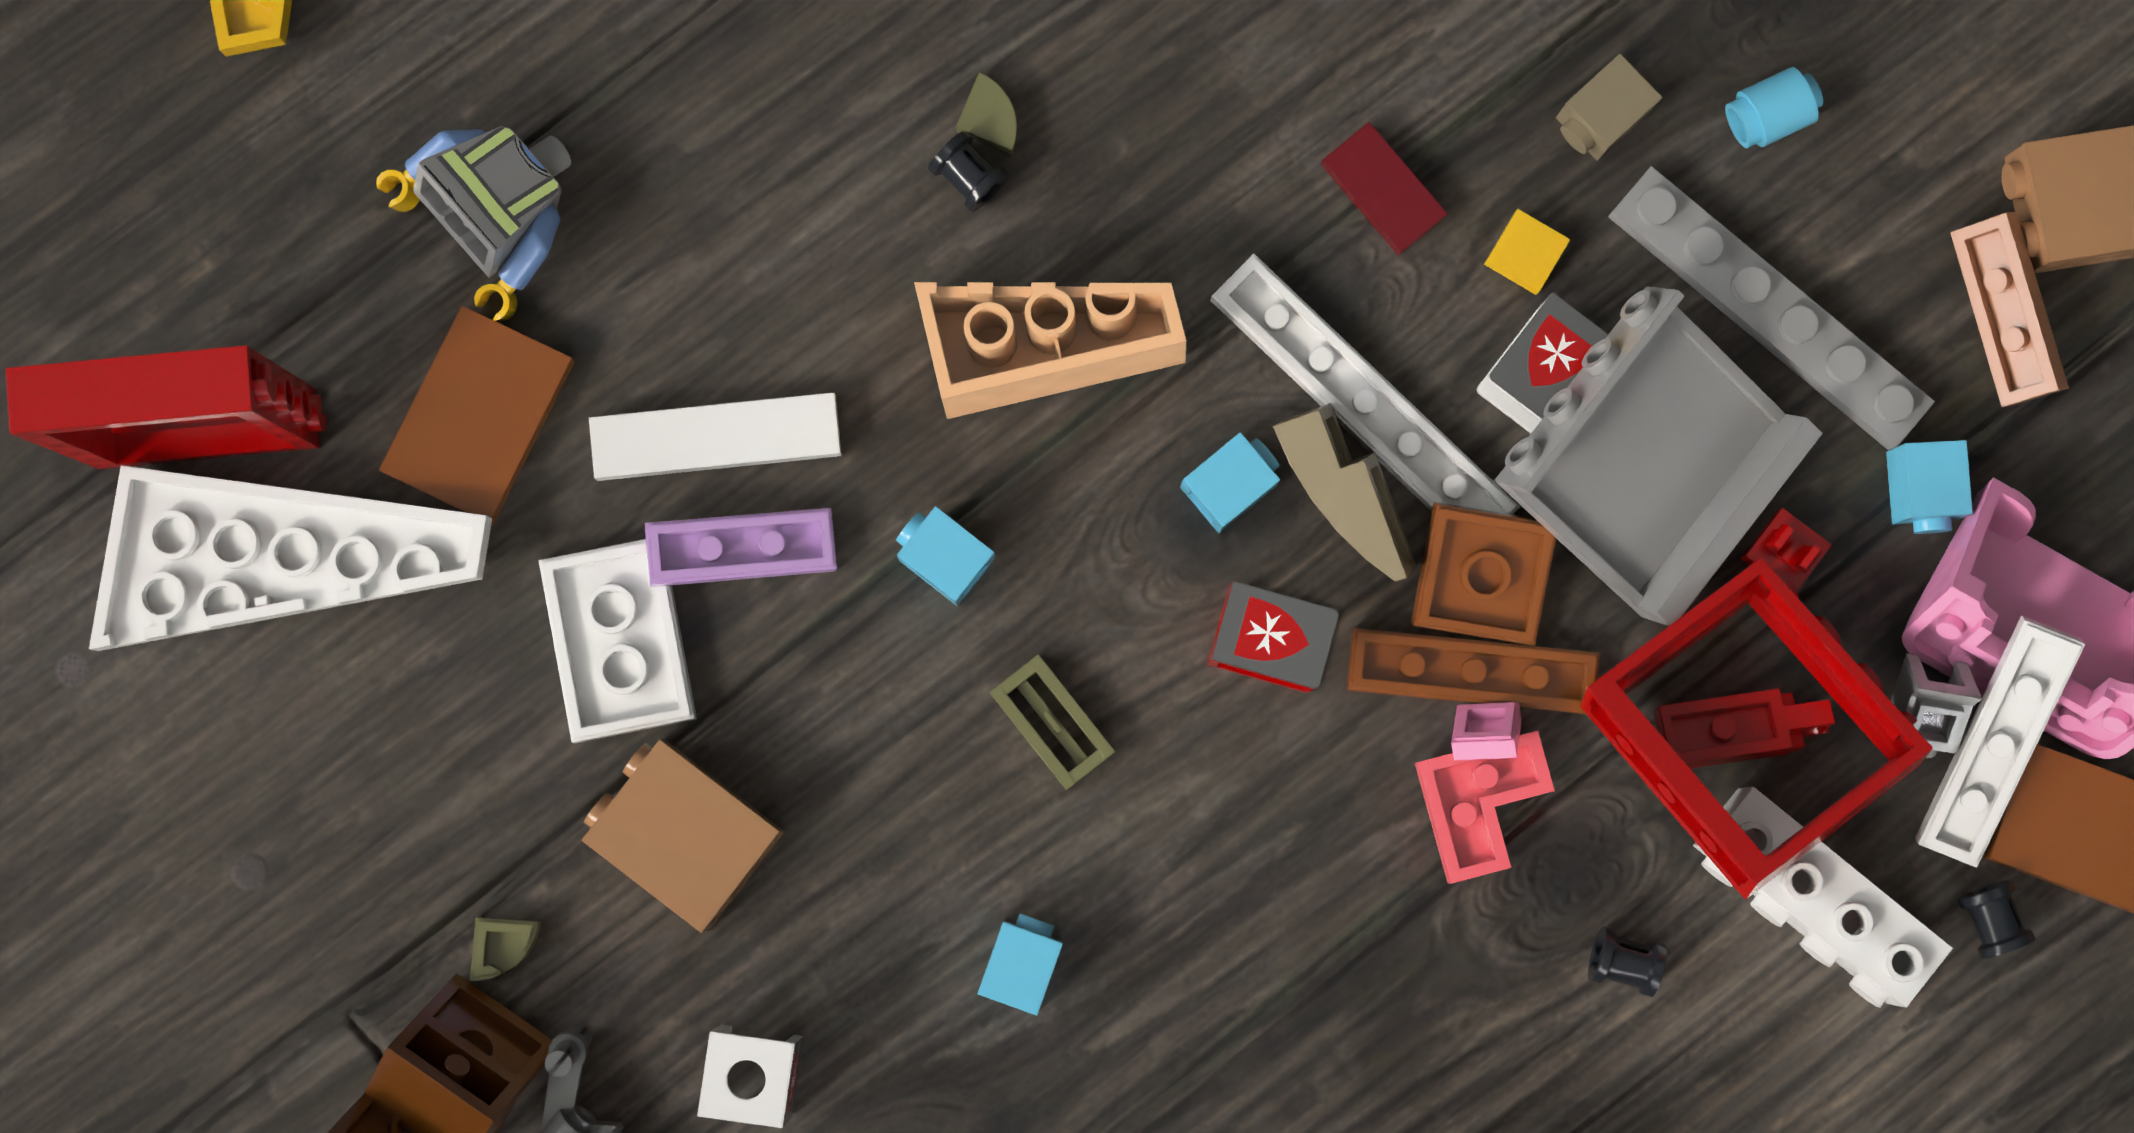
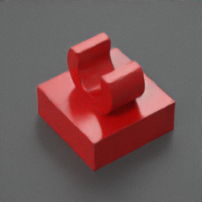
M1780 508L1775 511L1740 559L1750 566L1762 558L1783 582L1790 578L1797 590H1799L1832 545L1784 508Z

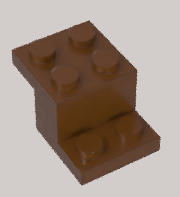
M456 973L390 1043L363 1095L328 1133H499L518 1097L545 1066V1059L549 1054V1046L552 1039Z

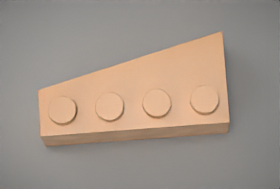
M914 282L947 419L1186 363V338L1172 283H1090L1089 287L1056 286L1055 282H1031V286H994L993 282H967V286H937V282Z

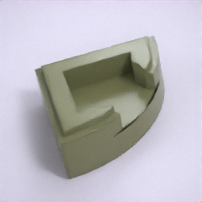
M979 72L956 125V133L967 131L973 137V140L1013 155L1017 140V125L1012 103L1004 90L995 81Z
M475 917L470 981L498 977L521 964L536 944L542 921Z

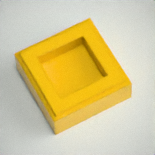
M1517 209L1484 265L1537 295L1570 239Z

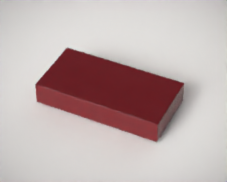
M1370 122L1365 124L1321 162V166L1398 256L1444 220L1448 214Z

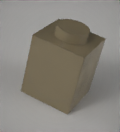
M1619 54L1566 102L1556 119L1562 124L1560 130L1566 141L1582 154L1589 152L1598 161L1641 122L1663 97Z

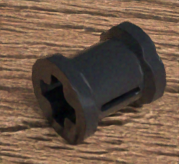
M961 131L949 140L934 156L928 166V170L935 176L942 174L966 198L964 205L971 212H975L1000 190L1010 174L1003 167L995 168L971 144L973 137L967 131Z
M2011 880L1993 883L1957 898L1960 908L1968 909L1982 942V945L1978 948L1982 959L2017 950L2036 940L2032 930L2024 929L2010 895L2015 890Z
M1602 927L1592 947L1588 965V979L1598 984L1604 979L1639 988V993L1642 995L1653 997L1662 980L1666 965L1667 947L1657 942H1652L1649 946L1620 938L1615 935V931L1612 928Z

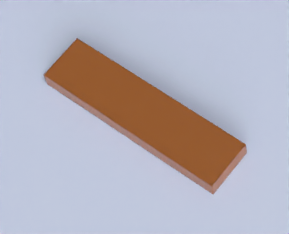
M1353 628L1351 631L1346 691L1473 704L1515 702L1519 703L1520 708L1587 715L1580 707L1587 687L1598 679L1600 653Z

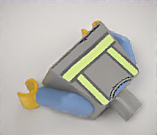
M500 126L489 132L482 129L444 130L437 133L406 160L405 171L401 173L397 170H386L377 177L376 184L377 189L388 193L397 184L402 183V191L397 198L390 201L388 205L390 208L399 212H407L412 210L421 200L488 278L498 272L501 278L498 283L480 287L474 296V302L476 307H483L492 293L499 292L503 298V307L496 313L493 320L505 321L511 318L517 309V298L514 291L516 289L523 290L550 252L560 224L557 206L562 192L559 183L554 177L570 167L571 159L564 145L554 136H548L528 149L508 127Z

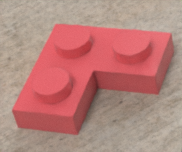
M1538 731L1520 735L1517 758L1454 760L1453 753L1415 763L1448 884L1511 868L1495 807L1555 791Z

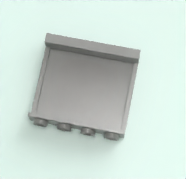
M1646 286L1644 290L1634 294L1624 304L1620 312L1621 319L1608 336L1588 350L1582 360L1583 368L1568 387L1557 392L1548 401L1544 408L1543 419L1529 437L1520 440L1512 447L1505 459L1506 466L1494 481L1637 614L1643 618L1670 626L1681 618L1823 433L1808 418L1785 414L1677 307L1684 298V295L1679 290Z

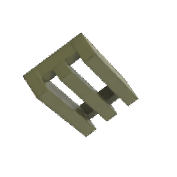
M1039 654L989 692L1066 791L1115 753L1114 749ZM1037 673L1097 749L1089 757L1085 755L1029 684L1027 679L1033 674ZM1017 688L1078 765L1069 773L1008 697V694Z

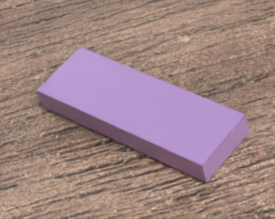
M831 508L645 523L650 587L834 572L837 569Z

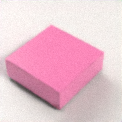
M1519 703L1457 705L1451 741L1454 760L1517 758L1522 722Z

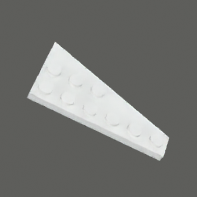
M121 465L89 650L102 651L482 580L492 518L487 515Z

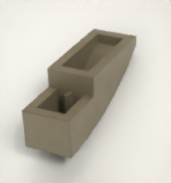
M1331 403L1292 416L1274 425L1273 428L1290 466L1310 499L1334 529L1367 561L1396 582L1407 578L1417 568L1376 453L1374 452L1352 460Z

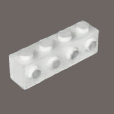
M1755 787L1738 788L1724 805V809L1765 856L1803 828V826ZM1695 842L1693 846L1706 856L1701 865L1719 881L1732 887L1733 885ZM1822 842L1753 894L1755 898L1750 903L1759 914L1776 926L1782 927L1787 922L1801 933L1804 938L1799 943L1800 946L1816 960L1827 967H1831L1834 962L1843 967L1854 976L1849 986L1865 1000L1879 1008L1884 1002L1907 1008L1953 949Z

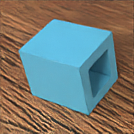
M1240 432L1182 480L1180 488L1220 534L1277 486L1280 479L1273 471L1279 467V463L1259 439L1255 438L1249 443Z
M1967 440L1904 443L1886 452L1892 525L1913 523L1914 534L1942 533L1952 531V521L1973 514Z
M936 506L927 517L917 512L896 539L903 546L897 554L899 561L956 606L961 603L995 560V553Z
M1019 913L1016 924L1004 920L977 994L1037 1016L1063 944L1061 940L1051 937L1055 926Z

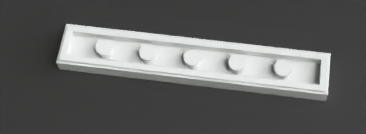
M1254 253L1211 296L1210 301L1320 406L1331 403L1338 423L1369 453L1375 452L1378 461L1431 512L1434 502L1513 515L1520 508L1511 497Z

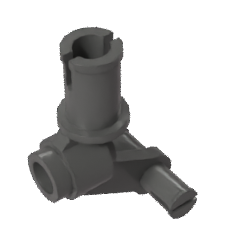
M582 1024L572 1025L566 1031L560 1032L549 1046V1054L545 1059V1067L549 1077L541 1133H624L622 1129L625 1125L622 1122L598 1121L588 1109L577 1105L584 1063L592 1041V1034L589 1029L584 1035L580 1034L585 1027Z

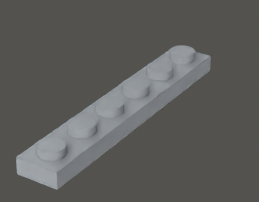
M1652 166L1608 216L1888 451L1898 447L1935 402Z

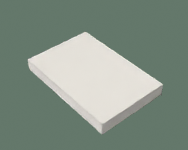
M646 539L539 560L572 743L696 720V711L672 585L650 587Z

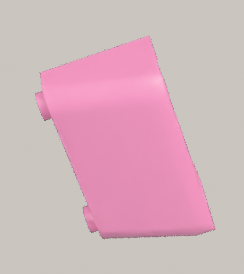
M1993 477L1977 493L1972 502L1973 514L1964 517L1910 615L1902 635L1903 645L1910 654L1919 655L1923 663L1948 677H1951L1955 662L1968 663L1980 695L1983 696L2021 615L2082 639L2085 646L2044 731L2092 757L2112 759L2125 755L2134 748V591L2129 593L2026 535L2032 528L2036 518L2034 505L2020 491Z

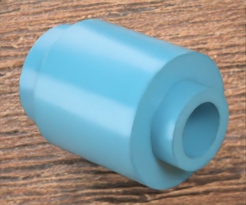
M1790 67L1737 92L1736 100L1726 104L1725 112L1735 138L1744 148L1755 144L1765 147L1816 123L1819 116L1818 108L1823 105V96L1818 83L1811 74L1805 73L1802 75L1798 69Z

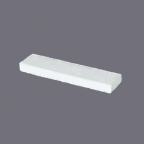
M835 393L589 417L594 479L597 481L842 456Z
M2021 615L1982 696V700L1961 740L1957 754L1954 755L1915 836L1919 845L1977 868L2083 651L2085 643L2082 639Z

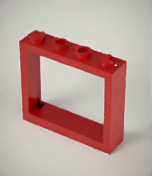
M247 345L6 368L10 434L97 469L119 468L121 465L140 466L319 449V431H325L327 426V415L322 413L321 394L316 395V388Z
M1762 558L1758 559L1589 685L1580 704V707L1745 900L1919 767L1933 749L1914 727L1918 720L1906 711L1900 712L1883 693V684L1876 673L1863 663L1857 664L1841 646L1840 636L1832 624L1821 616L1815 617L1798 599V590L1792 580L1789 578L1783 582ZM1748 603L1889 760L1884 766L1766 856L1627 696L1629 692Z

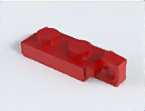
M1779 688L1661 705L1655 707L1652 713L1656 730L1690 769L1788 755L1792 751L1801 750L1805 747L1803 738L1828 734L1829 728L1835 725L1830 699L1795 704L1793 693L1780 694Z

